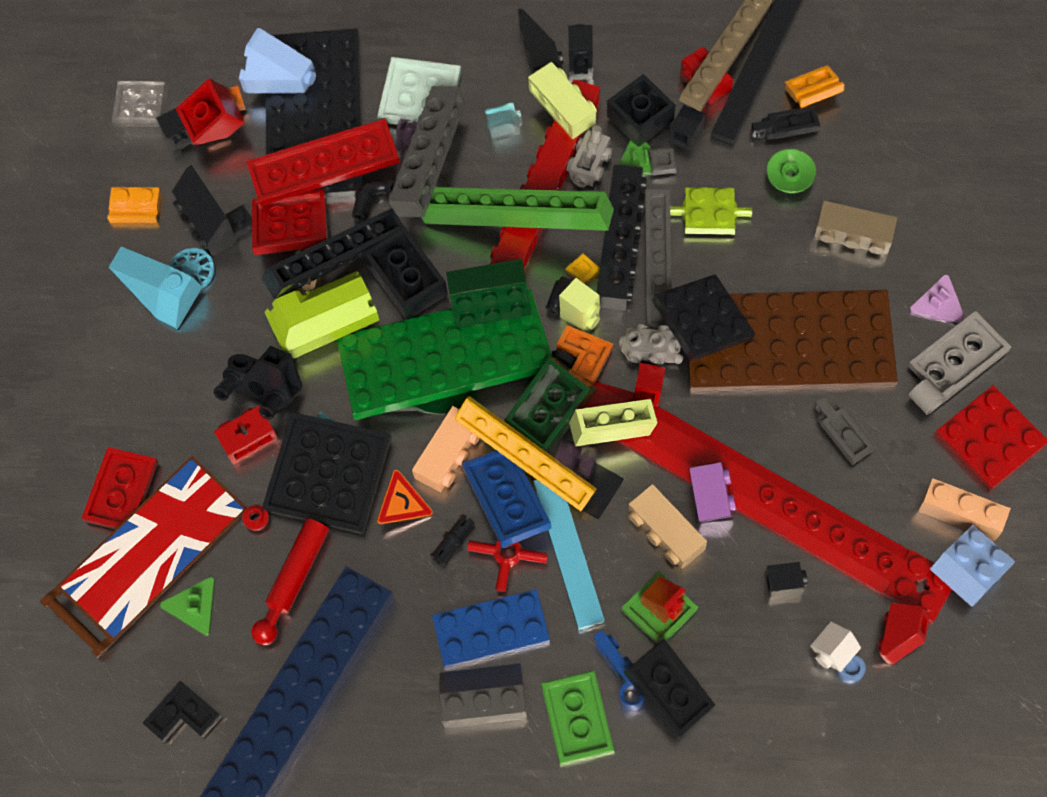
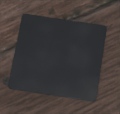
M583 457L574 472L597 488V490L582 511L599 519L624 478L589 458Z

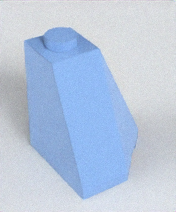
M256 29L245 48L244 56H247L246 69H241L239 76L243 91L246 93H305L308 86H311L316 78L312 61L264 30Z

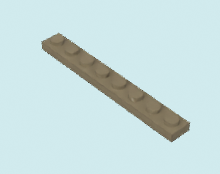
M745 0L682 92L679 101L701 112L774 0Z

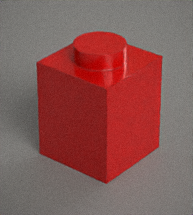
M640 363L632 402L651 399L653 407H658L666 368Z

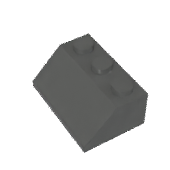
M521 663L439 673L441 717L444 728L527 719Z

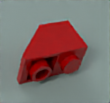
M659 576L641 595L640 603L662 623L666 624L670 619L675 621L684 611L683 605L686 602L684 601L686 590Z
M897 603L890 604L889 612L887 611L884 616V638L881 637L878 646L880 656L887 664H895L925 643L930 615L924 607Z

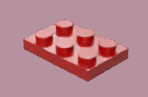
M107 447L81 519L87 523L116 529L145 501L159 461L154 457Z

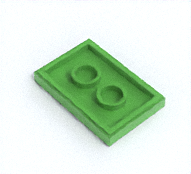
M594 670L541 683L560 766L614 753Z

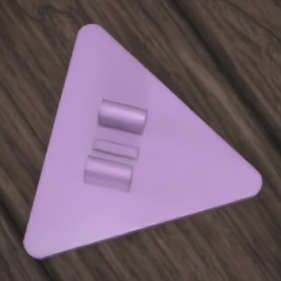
M944 275L910 308V312L913 314L954 324H959L965 319L948 275Z

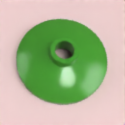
M785 149L777 152L771 157L767 165V177L770 183L778 190L786 193H798L806 190L812 185L816 176V166L811 157L796 149ZM791 173L794 177L787 176L786 174Z

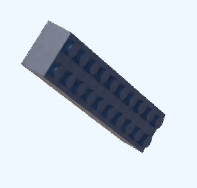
M347 566L344 568L200 797H274L395 602L392 591Z

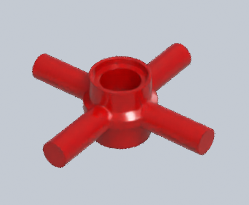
M471 540L468 542L467 551L494 555L495 560L500 564L495 587L496 591H506L510 567L515 566L520 559L547 564L548 553L522 549L519 542L503 548L499 541L496 544ZM504 548H513L515 550L513 555L506 557L501 554Z

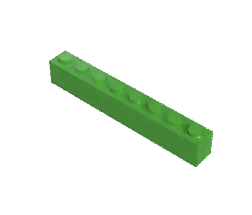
M435 187L426 214L421 218L425 224L608 231L614 208L606 192Z

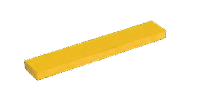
M470 396L466 398L454 417L457 422L579 511L584 509L597 490L589 482Z

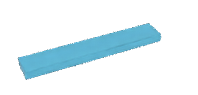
M534 480L533 484L537 497L551 521L552 529H549L548 532L578 630L605 623L568 503L540 481Z

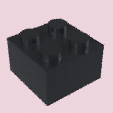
M642 74L607 100V117L637 147H640L674 121L676 105L645 74Z

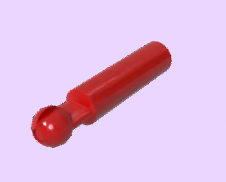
M309 518L305 519L265 600L269 610L264 619L257 621L252 626L251 635L256 643L265 646L273 643L277 638L278 629L276 623L280 614H289L329 532V528L322 523Z

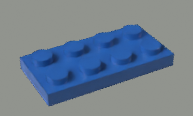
M495 450L461 463L462 470L502 548L552 529L551 521L523 469L503 454Z
M537 589L432 615L444 669L550 643Z

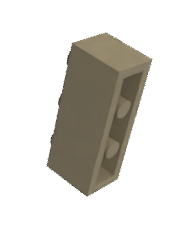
M823 201L814 238H818L826 243L835 242L843 244L848 248H861L869 250L874 254L888 255L898 217Z

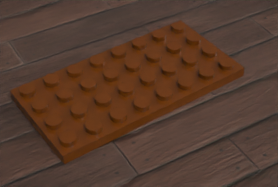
M888 289L729 294L755 332L752 340L692 362L688 358L690 392L896 386L898 379Z

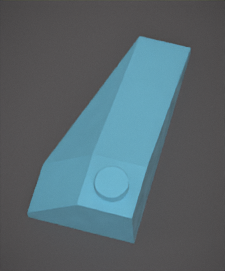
M122 246L109 265L114 274L156 319L176 329L181 325L202 289V286L193 277Z

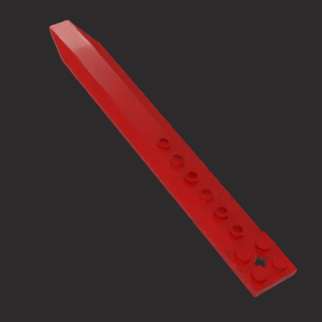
M596 381L594 387L597 390L584 408L632 402L634 392ZM659 406L653 407L657 425L650 436L616 440L691 485L690 468L721 462L724 465V469L729 468L732 484H727L729 495L734 494L736 511L892 602L924 607L930 615V624L935 621L952 591L944 581L930 570L935 564L931 560L911 549L903 547ZM921 580L926 582L928 591L918 592L916 590L917 585L914 582H920Z

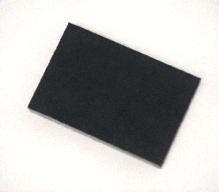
M665 639L658 642L623 672L674 739L682 736L715 706V703Z

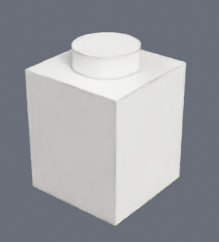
M830 622L810 645L816 653L815 659L820 665L827 669L832 667L839 672L844 669L861 648L851 631L833 622Z

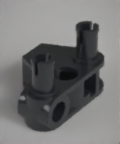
M270 345L259 359L244 354L232 355L228 359L227 368L223 371V380L214 388L213 393L217 399L226 401L236 389L265 401L259 408V413L263 418L271 420L280 408H287L303 387L292 355Z

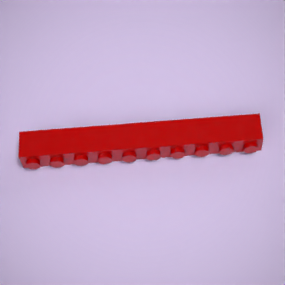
M573 79L571 84L577 85L585 100L591 101L597 109L600 102V87ZM556 120L553 125H549L545 133L544 145H539L535 165H530L527 173L528 180L526 184L521 185L520 189L560 191L569 172L567 171L569 160L571 157L575 158L577 143L581 137L584 138L586 131L572 139ZM502 227L499 236L501 240L498 246L494 245L490 254V259H492L490 264L522 259L525 271L543 228Z

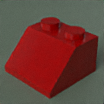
M210 78L176 107L181 121L192 143L195 145L227 138L245 123L228 88Z

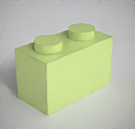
M575 278L559 295L560 318L572 327L586 332L588 329L592 330L595 328L600 320V295Z

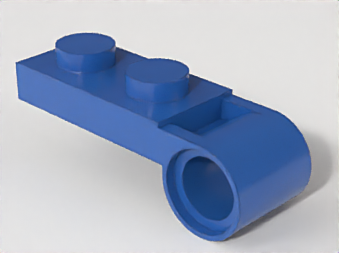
M601 630L593 636V643L623 682L619 693L620 705L627 711H636L642 707L644 699L623 673L633 663L627 656L623 658L617 649L620 647L611 634L607 636ZM633 690L639 694L640 698L636 702H629L624 698V694L627 691Z

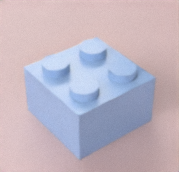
M972 525L941 555L930 570L973 607L1007 572L1015 561L978 528Z

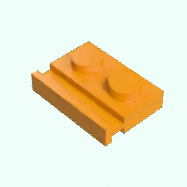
M826 65L785 81V90L795 102L799 103L800 108L843 92L844 83L840 82L839 77Z
M112 187L109 202L110 212L107 217L109 222L158 223L157 216L161 200L160 188Z

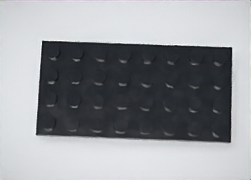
M358 28L272 35L311 60L316 72V78L314 83L308 86L305 93H266V155L362 126ZM363 175L314 190L324 189L326 198L354 196L355 192L364 185Z

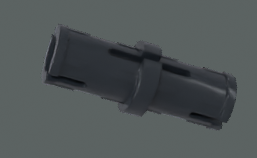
M460 515L450 531H446L443 534V540L433 553L430 554V557L435 562L438 560V564L442 566L445 564L455 548H460L462 539L471 527L475 525L472 519H466V515Z

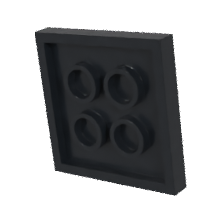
M716 274L655 294L652 298L653 304L691 362L752 340L755 332Z

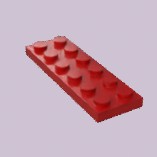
M381 119L248 160L246 163L259 204L263 206L398 164L400 159L386 119Z

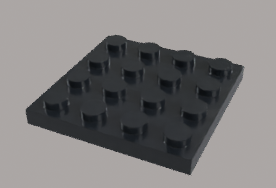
M291 412L261 509L268 511V513L303 521L306 518L313 519L328 527L364 535L391 442V434Z

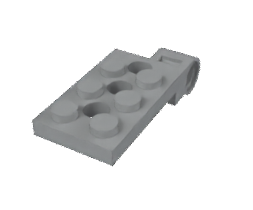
M974 311L909 362L908 367L918 376L921 382L913 388L908 396L928 415L1008 353L1011 346ZM976 341L980 345V349L971 350L967 346V342ZM951 355L958 356L962 363L960 365H953L949 362L948 357ZM937 370L942 374L943 378L941 380H934L930 377L929 372Z

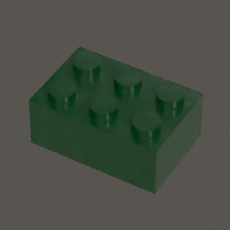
M522 259L446 272L456 328L532 315Z
M549 357L504 421L544 451L551 452L570 428L569 422L575 410L583 409L597 388L558 358Z

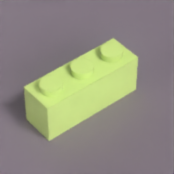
M550 62L528 77L529 91L572 139L596 124L597 111L594 104L589 100H585L578 86L572 85L567 80V76L561 68H557Z
M647 399L576 409L569 424L575 446L650 436L657 425V419L652 401Z

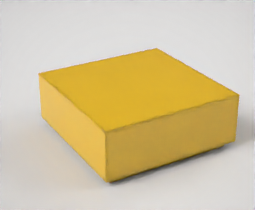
M582 253L565 268V272L573 280L577 278L587 285L599 274L600 268Z

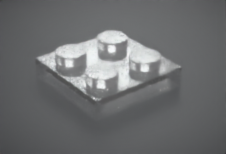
M118 81L112 116L114 127H160L156 117L163 114L166 94L165 82Z

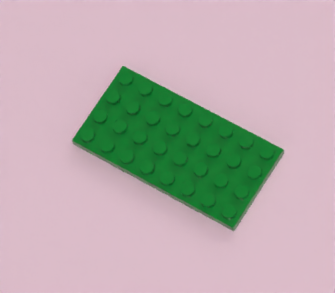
M528 289L532 315L456 328L453 309L450 308L350 333L337 339L354 420L537 375L549 357L553 358L531 289Z

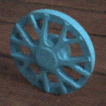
M188 248L180 251L169 264V266L175 269L181 268V272L193 277L195 280L198 279L202 289L211 282L215 273V265L211 256L199 248ZM191 253H197L195 260L190 259ZM181 257L187 260L183 264L178 262ZM205 257L209 260V262L203 265L199 264V261ZM202 270L210 271L207 277L201 275Z

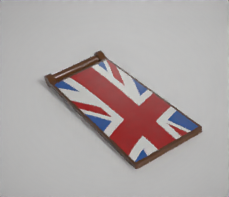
M192 456L69 575L47 593L40 603L45 608L49 607L93 649L92 653L99 658L243 515L247 507ZM62 593L107 636L102 642L57 600Z

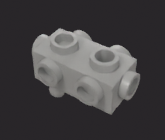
M593 126L592 131L587 130L585 137H581L577 143L575 158L571 157L569 160L567 171L570 172L572 182L578 187L593 186L595 180L599 182L604 172V168L601 166L604 161L609 162L613 148L610 147V137L602 133L600 126Z
M638 324L636 328H628L626 335L620 337V349L631 362L651 361L655 364H664V362L680 364L683 360V356L679 354L681 346L668 326L661 325L658 327V330H654L646 325Z

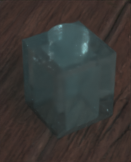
M513 102L485 109L486 123L492 142L520 135L519 125H523L520 111H515Z

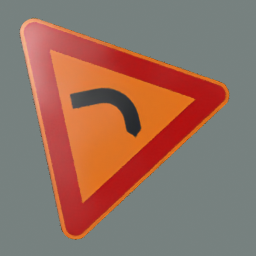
M394 470L377 517V523L386 524L431 516L433 513L431 508L398 470Z

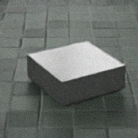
M673 148L649 150L652 175L676 173L677 167Z

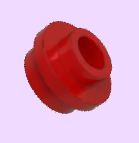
M251 505L243 513V523L250 530H261L269 521V513L262 510L261 505ZM253 514H260L257 520H251Z

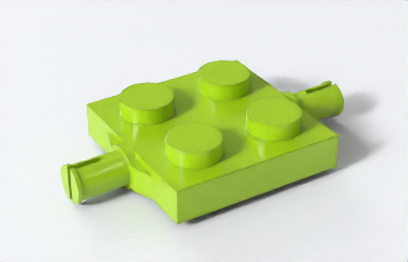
M685 187L683 206H670V216H682L685 222V234H735V221L737 217H752V207H737L734 188Z

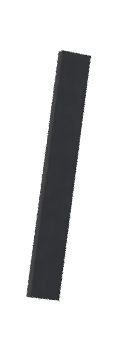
M775 0L715 123L711 137L732 145L734 144L802 0Z

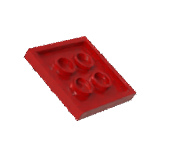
M324 189L308 191L260 206L258 198L252 199V249L254 255L310 248L328 239Z
M994 385L935 432L939 440L989 491L1047 445V438Z

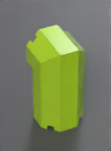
M358 271L313 291H306L307 295H302L300 291L288 293L273 301L272 305L274 308L271 311L268 308L265 311V315L281 350L290 353L293 359L380 321L375 305L372 306L370 293Z

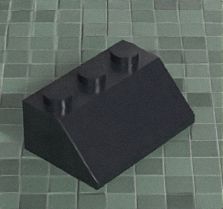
M188 166L172 190L175 201L172 203L179 215L184 213L187 217L184 222L190 232L196 231L198 234L196 240L203 251L207 249L211 256H214L235 244L237 240L227 217L193 166Z

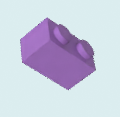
M721 462L690 468L699 521L707 522L733 517L732 511L736 510L734 494L729 495L727 484H732L729 468L724 469V465Z

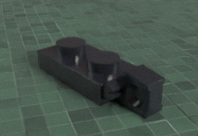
M809 106L770 113L767 117L762 118L761 122L752 123L750 131L753 139L764 137L767 139H777L820 131L821 126L815 107Z

